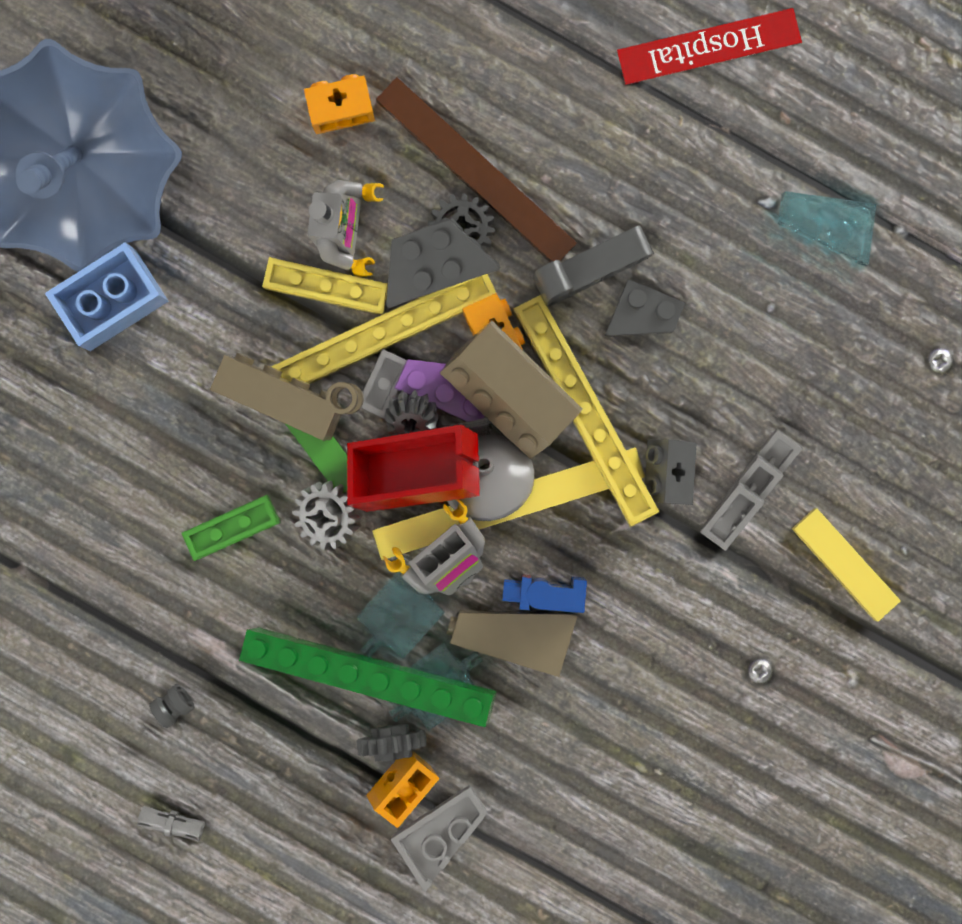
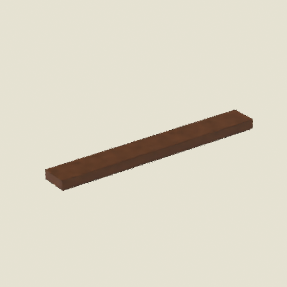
M398 77L376 98V102L549 262L560 260L561 262L577 245V242Z

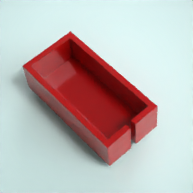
M455 425L347 443V505L370 512L480 497L479 468L473 465V463L479 462L478 434L463 425Z

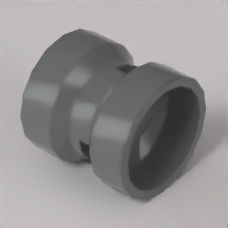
M175 684L168 689L167 695L157 697L149 704L153 716L165 728H169L176 723L177 717L180 715H186L195 709L190 695L179 684Z

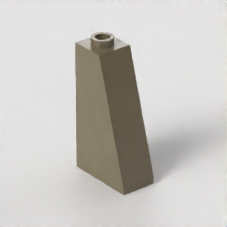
M460 610L458 618L451 616L446 634L452 636L450 644L559 677L577 615L572 612Z

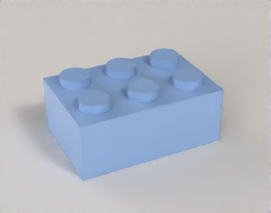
M126 242L45 293L77 345L89 351L97 348L169 302L138 252Z

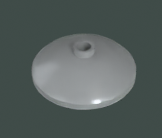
M492 434L478 436L479 462H475L473 465L480 468L482 465L487 464L489 468L485 470L479 469L480 497L460 500L467 506V517H471L472 520L493 521L511 515L526 502L534 485V468L531 459L507 437ZM456 500L447 501L454 510L457 509L458 502Z

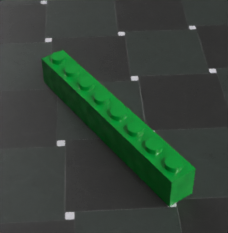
M259 627L247 629L239 661L481 727H486L490 721L497 693L495 690Z

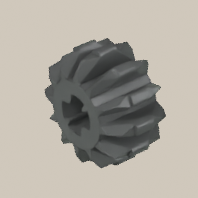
M416 389L411 395L402 390L399 397L393 396L389 401L384 416L385 421H387L388 431L395 432V435L434 429L438 425L439 419L436 412V402H429L428 394L421 397L418 396Z

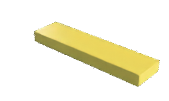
M269 257L262 287L271 291L383 315L387 300L388 283Z
M817 508L811 510L792 528L796 535L874 621L879 622L901 602Z

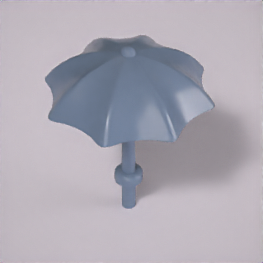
M52 39L42 40L28 56L18 63L0 70V248H24L45 253L62 261L74 271L79 272L124 242L149 240L156 238L160 234L161 197L170 174L181 161L182 151L164 133L152 115L145 98L142 77L137 70L131 68H109L90 63L73 55Z

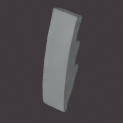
M776 428L732 485L700 532L726 551L763 506L764 499L784 476L783 472L801 452L802 446Z

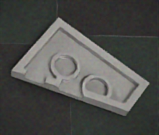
M468 785L391 836V841L424 892L427 891L439 872L446 867L458 848L465 843L487 815L486 808L471 785Z

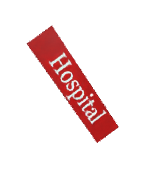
M794 8L618 49L617 53L625 85L799 44L802 43Z

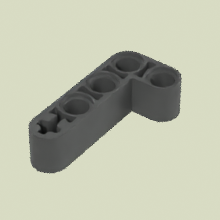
M636 226L563 262L555 260L542 266L534 272L533 280L545 305L548 307L654 255V252L641 226Z

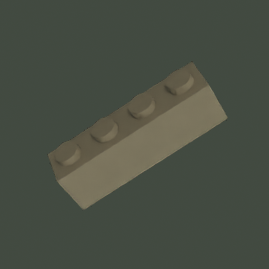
M492 320L457 350L440 372L445 379L529 459L547 448L582 411V408Z

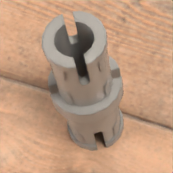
M147 806L142 807L137 821V826L164 832V836H181L197 842L200 841L205 826V821L181 816L177 811L172 810L169 813Z

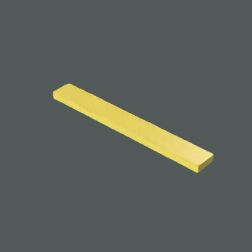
M488 274L419 297L271 367L282 372L281 378L290 382L294 377L309 384L314 383L382 351V349H387L462 314V308L495 294L496 291Z
M541 295L513 308L514 314L546 373L582 408V411L573 420V423L630 528L658 514L659 510Z

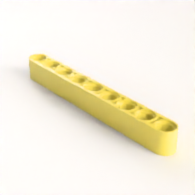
M637 449L626 450L641 479L645 478ZM591 461L534 479L530 496L511 515L493 521H473L480 530L609 489L596 463ZM448 506L451 511H454L451 506ZM442 508L372 530L380 558L384 560L383 556L387 559L395 556L392 551L393 547L399 548L402 554L429 546L455 523L458 525L459 522L458 520H453Z

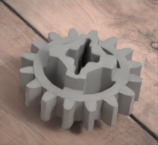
M319 481L311 485V487L309 486L302 490L303 496L295 499V503L300 507L292 511V514L299 516L300 520L294 525L304 529L300 535L302 538L308 535L311 537V546L320 542L321 549L323 550L330 545L333 549H336L342 543L345 544L352 539L351 535L358 531L359 528L353 523L361 520V516L354 514V510L357 508L347 505V494L342 493L344 485L340 484L333 488L332 481H327L323 485ZM319 496V499L316 501L315 505L312 506L311 504L313 500ZM343 525L341 530L338 533L334 534V531L338 529V526Z

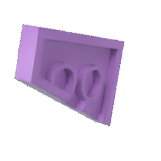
M406 360L394 386L395 389L401 392L403 390L408 395H411L416 389L420 397L428 394L429 402H436L438 409L476 427H480L484 415L440 374L446 364Z

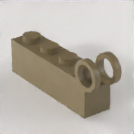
M236 353L235 357L223 356L210 388L213 392L323 441L332 439L342 414L356 413L361 409L364 402L363 392L355 384L337 382L331 385L327 391L321 390L320 394L309 390V383L294 377L290 382L281 378L282 372L267 365L263 369L254 366V359L241 353ZM347 388L352 394V402L344 409L339 405L338 395L343 389Z

